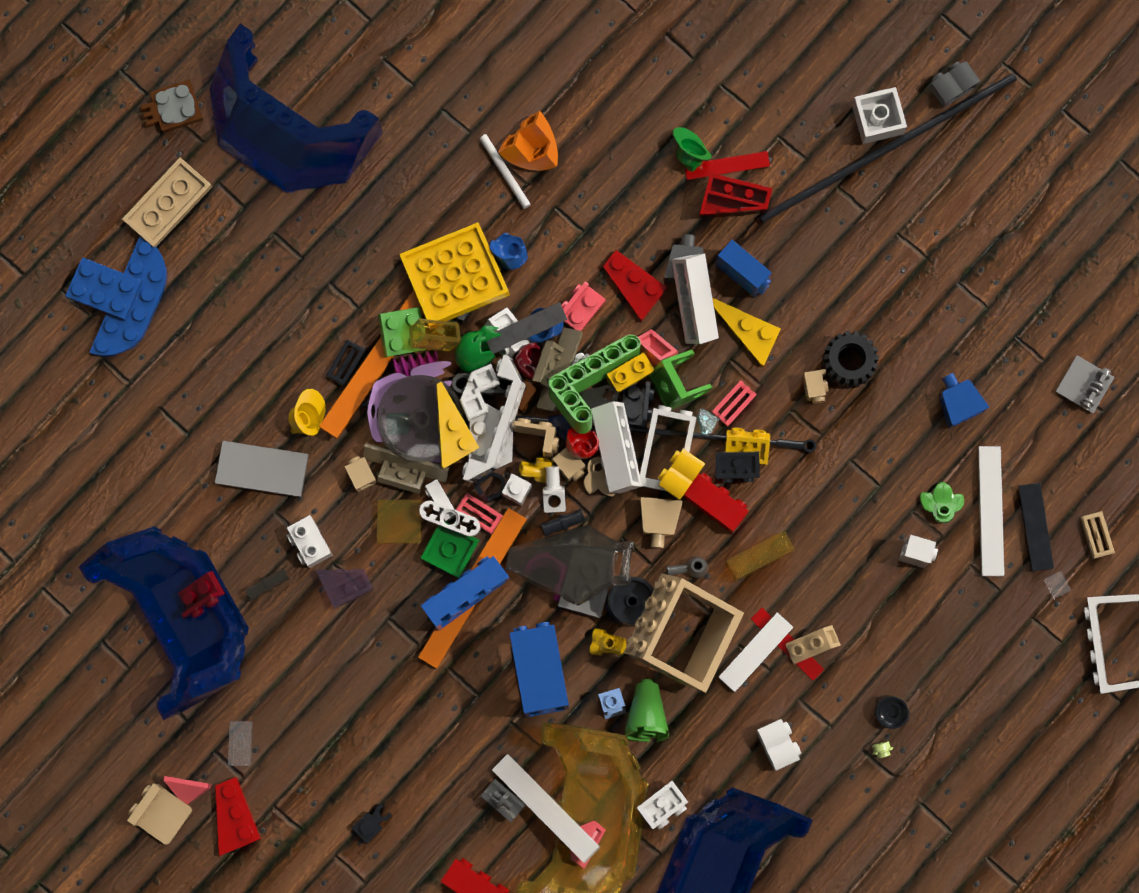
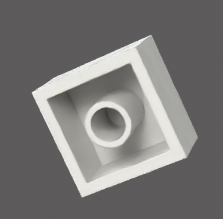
M896 87L854 97L852 107L863 144L904 134L907 125Z

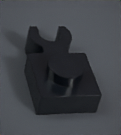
M383 804L377 806L373 816L367 812L352 827L366 844L383 829L379 823L389 820L392 816L391 813H388L385 817L380 815V810L384 807Z

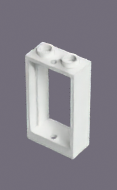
M659 405L658 409H653L640 472L642 486L664 490L658 485L661 481L645 478L658 415L690 422L684 447L689 452L696 417L692 416L693 412L680 410V413L671 412V407Z

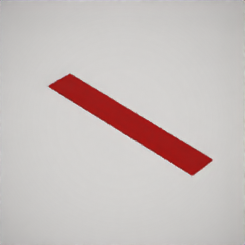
M764 151L704 161L693 172L685 167L687 180L708 177L710 173L720 175L768 167L770 162L768 152Z
M763 608L751 618L761 630L772 619ZM787 634L777 646L791 659L786 644L794 639ZM813 657L796 663L812 680L824 670Z

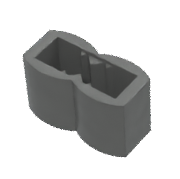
M967 61L961 64L956 62L949 68V72L944 75L941 72L931 79L932 83L929 88L944 108L975 89L981 81Z

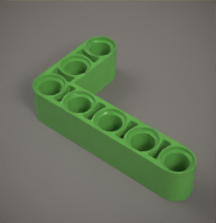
M627 335L550 378L549 397L577 433L585 434L592 428V411L578 393L607 378L609 372L640 355V339L637 336Z

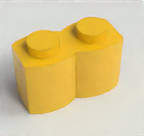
M685 449L681 452L678 450L670 459L673 463L670 469L664 468L657 478L661 481L658 485L679 500L705 465V463Z

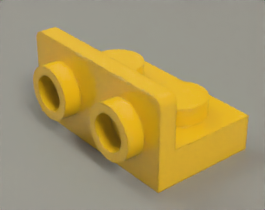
M643 352L607 374V382L611 387L614 386L617 392H621L653 373L654 368Z
M742 428L727 430L725 452L759 451L760 464L768 465L769 433H766L764 430L748 432Z

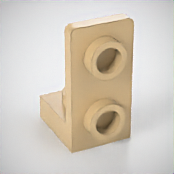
M833 625L821 628L786 644L794 664L840 646Z

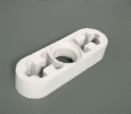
M425 501L420 506V515L426 521L468 537L476 536L480 531V523L475 517L433 501ZM432 505L433 510L439 513L440 508L444 509L440 515V521H436L438 516L430 514L427 517V513L424 511L425 507L429 508ZM447 513L456 515V522L454 524L447 525L444 522V516ZM460 516L465 517L462 521L467 524L474 521L476 529L471 530L470 533L462 525H460V529H457L456 527L460 523Z

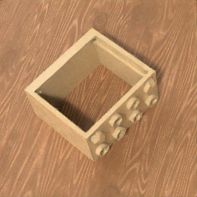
M662 573L658 582H655V589L651 597L647 599L641 617L636 621L635 630L627 640L628 644L624 653L684 686L706 693L744 613L683 578ZM682 591L714 608L684 673L651 656Z

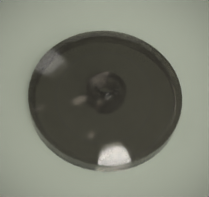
M427 375L408 376L390 386L382 396L376 415L378 432L384 444L398 457L412 462H428L441 457L436 384L443 383L464 420L460 400L455 392L443 381Z

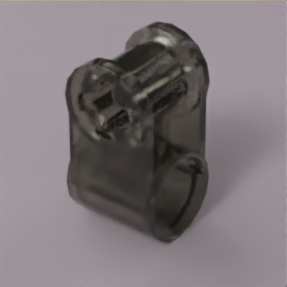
M612 385L586 389L578 393L590 409L613 401H619V394ZM610 391L611 394H615L612 396V400L608 401L607 398H603L606 396V392Z

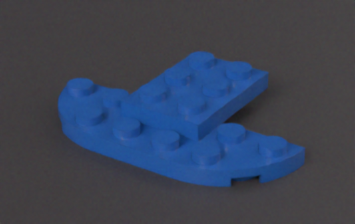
M141 236L124 273L82 257L65 295L68 299L106 313L89 352L92 355L113 357L133 349L145 336L164 293L167 283V267L159 250L150 245Z

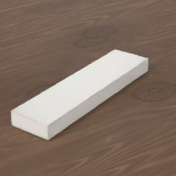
M776 613L718 678L735 692L792 630L793 626L780 614Z

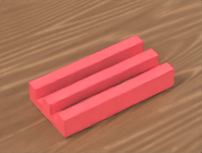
M740 380L712 413L728 427L757 394L752 392ZM740 388H742L743 391L724 410V412L720 414V409L731 399V397ZM747 393L749 397L733 413V415L728 420H726L724 417Z
M466 493L456 508L457 511L470 515L462 510L464 506L492 524L491 527H488L479 521L480 528L491 535L503 515L469 493ZM469 499L470 501L474 502L490 514L497 517L496 520L494 521L493 519L489 518L476 508L466 503L467 500Z

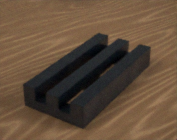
M347 339L327 372L326 377L345 387L364 356L366 349ZM349 346L353 347L339 372L334 376L333 373ZM358 350V355L356 356L355 360L353 361L343 380H341V376L343 375L344 371L349 365L354 354Z

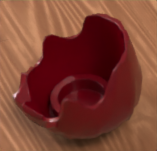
M535 342L524 345L516 355L514 363L519 373L526 378L533 380L534 371L541 357L540 347Z

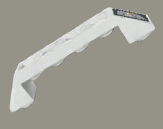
M503 355V358L498 361L496 371L498 372L497 376L512 381V385H509L506 390V404L500 409L499 418L501 419L499 425L493 430L492 439L494 440L492 446L486 451L485 459H487V462L483 463L469 459V462H466L463 467V479L469 482H474L499 468L511 433L512 421L515 420L526 387L513 359L507 355Z

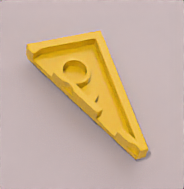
M712 298L716 313L724 319L730 330L742 341L744 347L752 353L759 365L764 367L781 329Z
M440 382L436 384V400L438 404V432L440 434L439 447L441 449L440 464L441 468L444 469L475 451L479 446L443 383Z

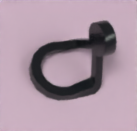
M491 472L476 480V484H474L479 496H483L487 503H491L502 496L506 481L502 475ZM490 477L499 478L502 483L501 490L498 493L486 496L480 484Z

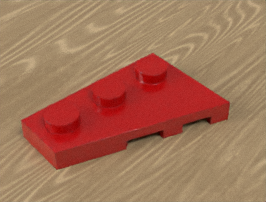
M615 250L603 266L607 275L617 289L620 290L642 323L665 293L667 287L617 250Z
M234 777L215 785L219 856H222L260 840L261 836L238 778Z

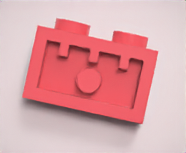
M586 281L583 285L578 284L572 292V295H574L569 302L565 301L561 305L568 319L564 323L572 329L579 331L585 328L606 302V299L590 288Z

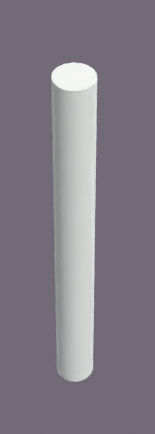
M486 134L479 138L521 206L523 209L528 208L531 205L490 139Z

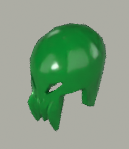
M483 326L478 331L466 333L458 340L455 346L454 357L456 364L465 373H471L492 363L495 355L489 351L487 341L501 336V333L495 332L496 329H499L498 327Z

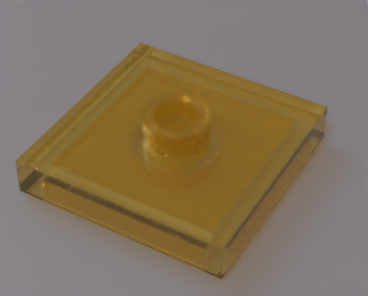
M378 500L377 544H421L420 506L422 501Z

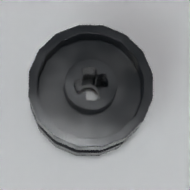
M626 577L618 581L609 590L606 598V610L610 618L618 625L635 627L637 619L641 617L645 609L647 599L651 597L654 591L653 587L646 580L639 577ZM629 598L631 601H635L634 605L628 603Z

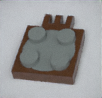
M190 79L150 92L153 102L139 107L140 112L149 110V112L142 114L143 120L152 118L144 122L145 127L160 124L163 133L203 121Z

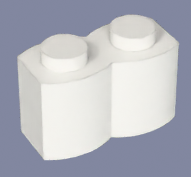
M779 719L756 730L774 771L800 760L798 755L801 754L798 744L796 742L792 743L789 735L792 734V731L787 721L783 723L782 719Z

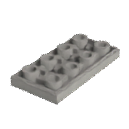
M223 441L215 484L301 497L309 455Z

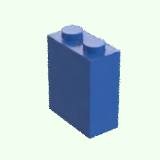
M731 240L718 255L716 266L754 298L758 294L763 295L769 288L772 272L735 241Z

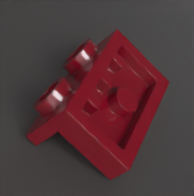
M213 571L207 572L178 593L187 609L181 614L183 618L189 616L196 618L204 613L203 609L205 607L210 608L219 603L218 598L225 594Z

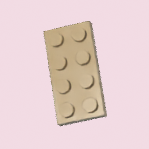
M179 158L122 220L150 245L157 247L212 188V185L182 158Z

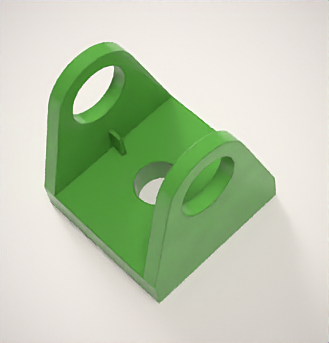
M693 350L662 360L654 368V372L648 375L663 405L671 407V411L713 389L711 384L686 392L674 367L695 355Z

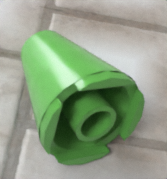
M643 679L641 683L636 685L625 728V737L627 736L629 740L650 742L651 738L657 737L658 742L669 738L659 685L654 683L652 679Z

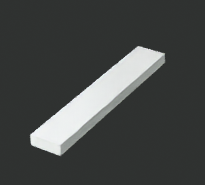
M979 446L981 577H1003L1001 446Z
M507 754L492 769L583 863H586L600 848L510 755Z

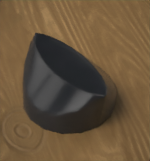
M892 695L877 697L876 717L882 726L896 729L910 721L909 708L902 699Z

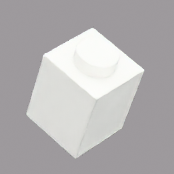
M511 474L502 491V496L522 506L532 485L520 477Z

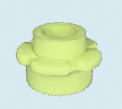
M889 741L872 745V755H877L878 758L889 756L893 747H890Z

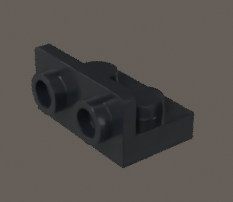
M646 381V385L633 384L623 391L622 403L625 406L629 427L646 429L647 421L651 422L652 409L648 408L649 401H653L654 389L650 388L651 381Z
M759 451L715 452V478L720 479L722 483L733 482V478H742V482H755V478H760Z

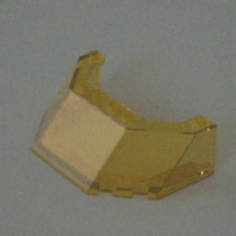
M543 722L541 730L542 743L555 748L566 772L560 807L579 826L596 821L606 831L598 844L600 848L590 858L585 869L572 860L569 847L556 835L552 862L534 882L522 881L518 885L516 893H619L622 890L621 886L627 879L631 880L636 874L644 820L637 807L647 800L649 785L646 779L641 777L639 772L641 767L635 754H631L628 747L630 742L625 735L580 726Z

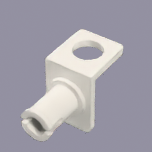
M559 466L546 467L547 486L543 488L544 512H564L566 510L564 486H560ZM550 496H559L561 503L558 507H551L548 504Z

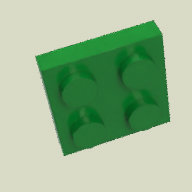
M438 525L421 559L460 579V575L463 574L480 540Z

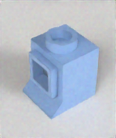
M620 688L598 694L605 719L626 713Z

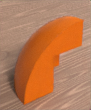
M541 111L534 113L521 122L520 129L515 134L508 135L498 152L508 162L528 170H549L557 167L558 163L556 141L551 127Z

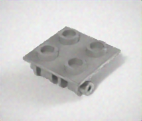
M1076 356L1056 392L1089 412L1094 413L1114 376L1110 375L1111 371L1109 369H1100L1083 358Z

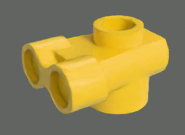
M536 458L535 464L521 461L519 473H521V476L535 477V481L546 483V467L553 466V461L546 458Z
M594 629L590 654L601 656L603 653H613L615 655L624 653L626 648L625 638L608 634L603 629Z

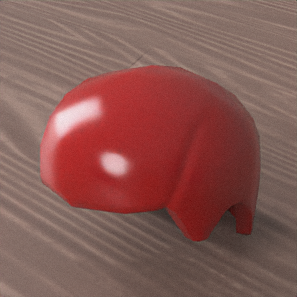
M572 427L568 430L566 447L570 454L581 459H587L598 451L599 440L595 435V431L580 434Z

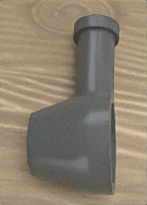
M699 556L690 558L685 565L667 566V574L671 576L688 573L692 578H701L708 570L706 560ZM694 563H700L702 568L700 570H696L694 568Z

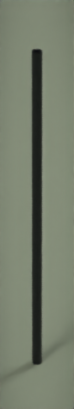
M1010 74L759 215L760 221L764 223L1012 84L1017 81L1015 74Z

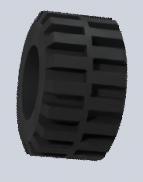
M845 331L844 334L841 335L839 333L834 339L832 338L827 345L822 357V367L826 369V377L829 376L832 383H838V387L846 386V389H851L852 386H855V388L860 387L861 384L868 382L878 366L877 362L879 361V356L876 354L878 350L877 347H873L874 342L871 339L869 341L866 339L867 335H858L859 332L857 331L853 333ZM845 349L856 351L862 358L861 368L855 371L844 369L838 361L840 351Z

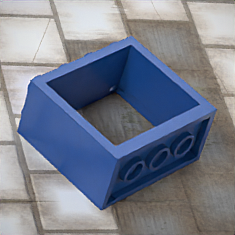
M542 622L536 624V628L527 629V626L513 628L514 632L510 633V639L525 716L532 717L569 710L554 625H549V622Z

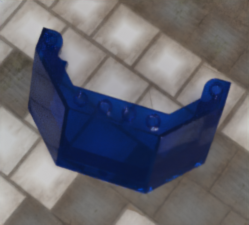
M240 23L227 40L209 88L219 147L286 193L307 188H320L336 183H346L383 134L379 118L370 111L361 110L354 115L349 123L318 128L250 81L249 71L258 61V58L252 54V48L254 49L256 45L253 42L254 36L251 30Z
M153 526L106 542L79 566V569L84 578L91 583L106 580L133 594L174 668L169 694L162 696L157 701V709L162 719L166 720L182 713L240 679L241 671L239 668L244 658L245 636L248 635L249 627L208 554L200 549L196 551L188 547V543L175 536L170 538L162 534L161 529ZM213 571L225 594L218 598L219 603L210 608L205 607L203 609L204 613L196 618H192V616L183 618L181 614L187 609L178 593L207 572Z
M732 787L726 791L727 795L719 800L714 799L703 807L704 810L686 818L657 893H749L765 851L789 835L803 838L809 832L813 819L775 802Z

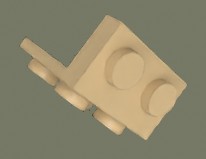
M523 418L512 421L514 432L545 437L543 446L544 458L552 459L553 454H558L559 438H556V427H552L551 423L539 422V425L530 423L531 420Z
M153 783L152 786L148 785L141 794L143 797L141 802L134 804L128 813L130 817L127 821L134 826L141 827L163 844H169L192 813V808L159 784Z

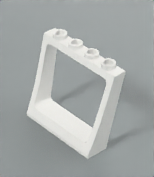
M1139 594L1087 597L1088 607H1084L1086 620L1091 621V628L1087 629L1089 642L1093 641L1094 650H1091L1090 653L1092 664L1096 663L1097 672L1093 674L1095 685L1100 686V694L1139 688V681L1109 685L1107 683L1097 606L1099 604L1139 602Z

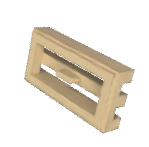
M1103 512L1080 517L1092 559L1114 554L1115 551ZM1096 517H1098V521L1106 543L1107 551H1104L1102 545V541L1094 519ZM1087 520H1090V524L1093 530V534L1097 543L1099 553H1097Z

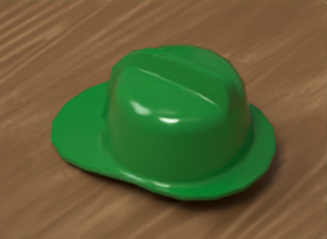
M682 127L673 130L674 139L678 144L676 158L689 171H695L705 160L711 159L710 152L695 133Z

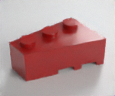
M710 173L699 217L766 212L773 188Z

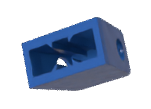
M954 373L942 378L947 390L940 393L939 399L949 429L985 412L989 408L987 402L969 379L958 383Z

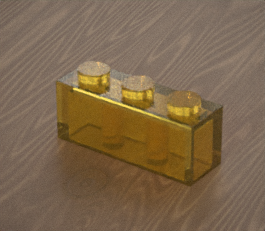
M784 530L726 560L725 564L734 581L737 582L793 553L795 548Z

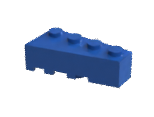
M494 556L483 558L477 563L478 567L472 571L471 569L465 571L460 575L459 580L449 583L440 593L431 596L421 605L439 631L510 580Z

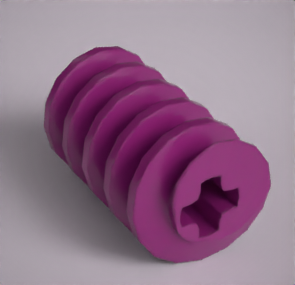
M434 350L432 357L428 351L425 353V358H422L421 354L417 353L416 360H414L411 354L408 356V361H405L403 356H400V361L397 363L395 358H393L396 373H401L409 379L411 378V370L413 368L438 362L436 350Z

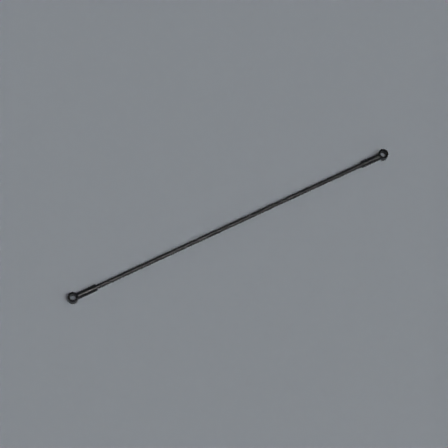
M365 399L358 410L368 408L370 399ZM458 410L460 415L466 416L464 410ZM519 415L515 417V421L518 418H523L536 423L548 422L556 425L571 426L567 420ZM629 427L630 432L649 433L650 429ZM655 429L654 434L687 437L688 433L664 429ZM693 432L692 438L726 441V435ZM812 439L806 441L770 440V445L777 446V448L804 450L806 453H812L816 449V443ZM806 443H812L813 449L808 450Z

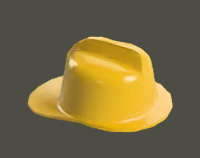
M306 389L300 394L296 405L288 415L291 433L306 434L308 436L318 433L319 425L322 423L326 411L325 401L318 391Z

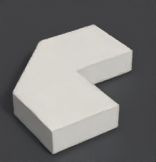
M492 364L471 372L460 399L468 421L488 413L480 393L500 385Z

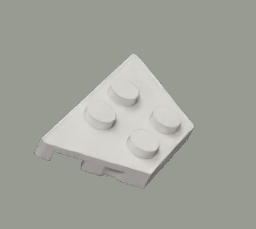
M486 403L488 413L470 421V432L479 448L469 454V459L483 463L487 462V459H485L486 451L492 446L494 440L492 439V433L494 428L499 425L501 419L499 418L500 411ZM513 428L511 429L499 467L512 462Z

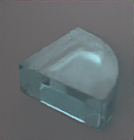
M701 408L697 415V421L702 433L709 437L719 418Z

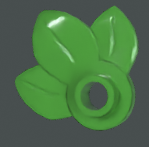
M940 482L935 487L933 494L922 492L920 496L923 508L933 513L935 520L940 523L950 522L954 514L961 510L964 505V496L962 494L953 495L951 487L945 482ZM941 509H944V510H946L948 513H947V514H942V513L940 512V510H941Z

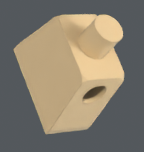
M641 497L643 535L652 536L651 548L664 549L665 537H674L682 501Z

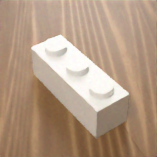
M437 479L425 486V492L428 497H432L433 502L454 509ZM440 508V513H438L439 517L441 513L444 511V509ZM447 513L444 516L445 522L455 518L456 515Z

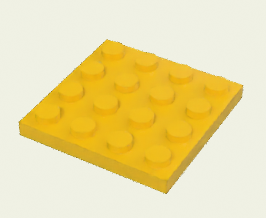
M479 222L399 254L430 328L510 296Z

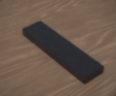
M1041 484L1019 485L1018 493L1031 572L1054 569Z

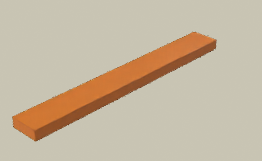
M413 290L400 310L420 307L423 316L424 312ZM381 337L319 425L320 429L337 440L371 392L373 385L380 379L395 355L384 357Z
M508 508L471 571L478 567L477 563L487 556L489 558L494 556L499 564H501L527 518ZM475 605L440 631L435 628L418 658L438 669Z

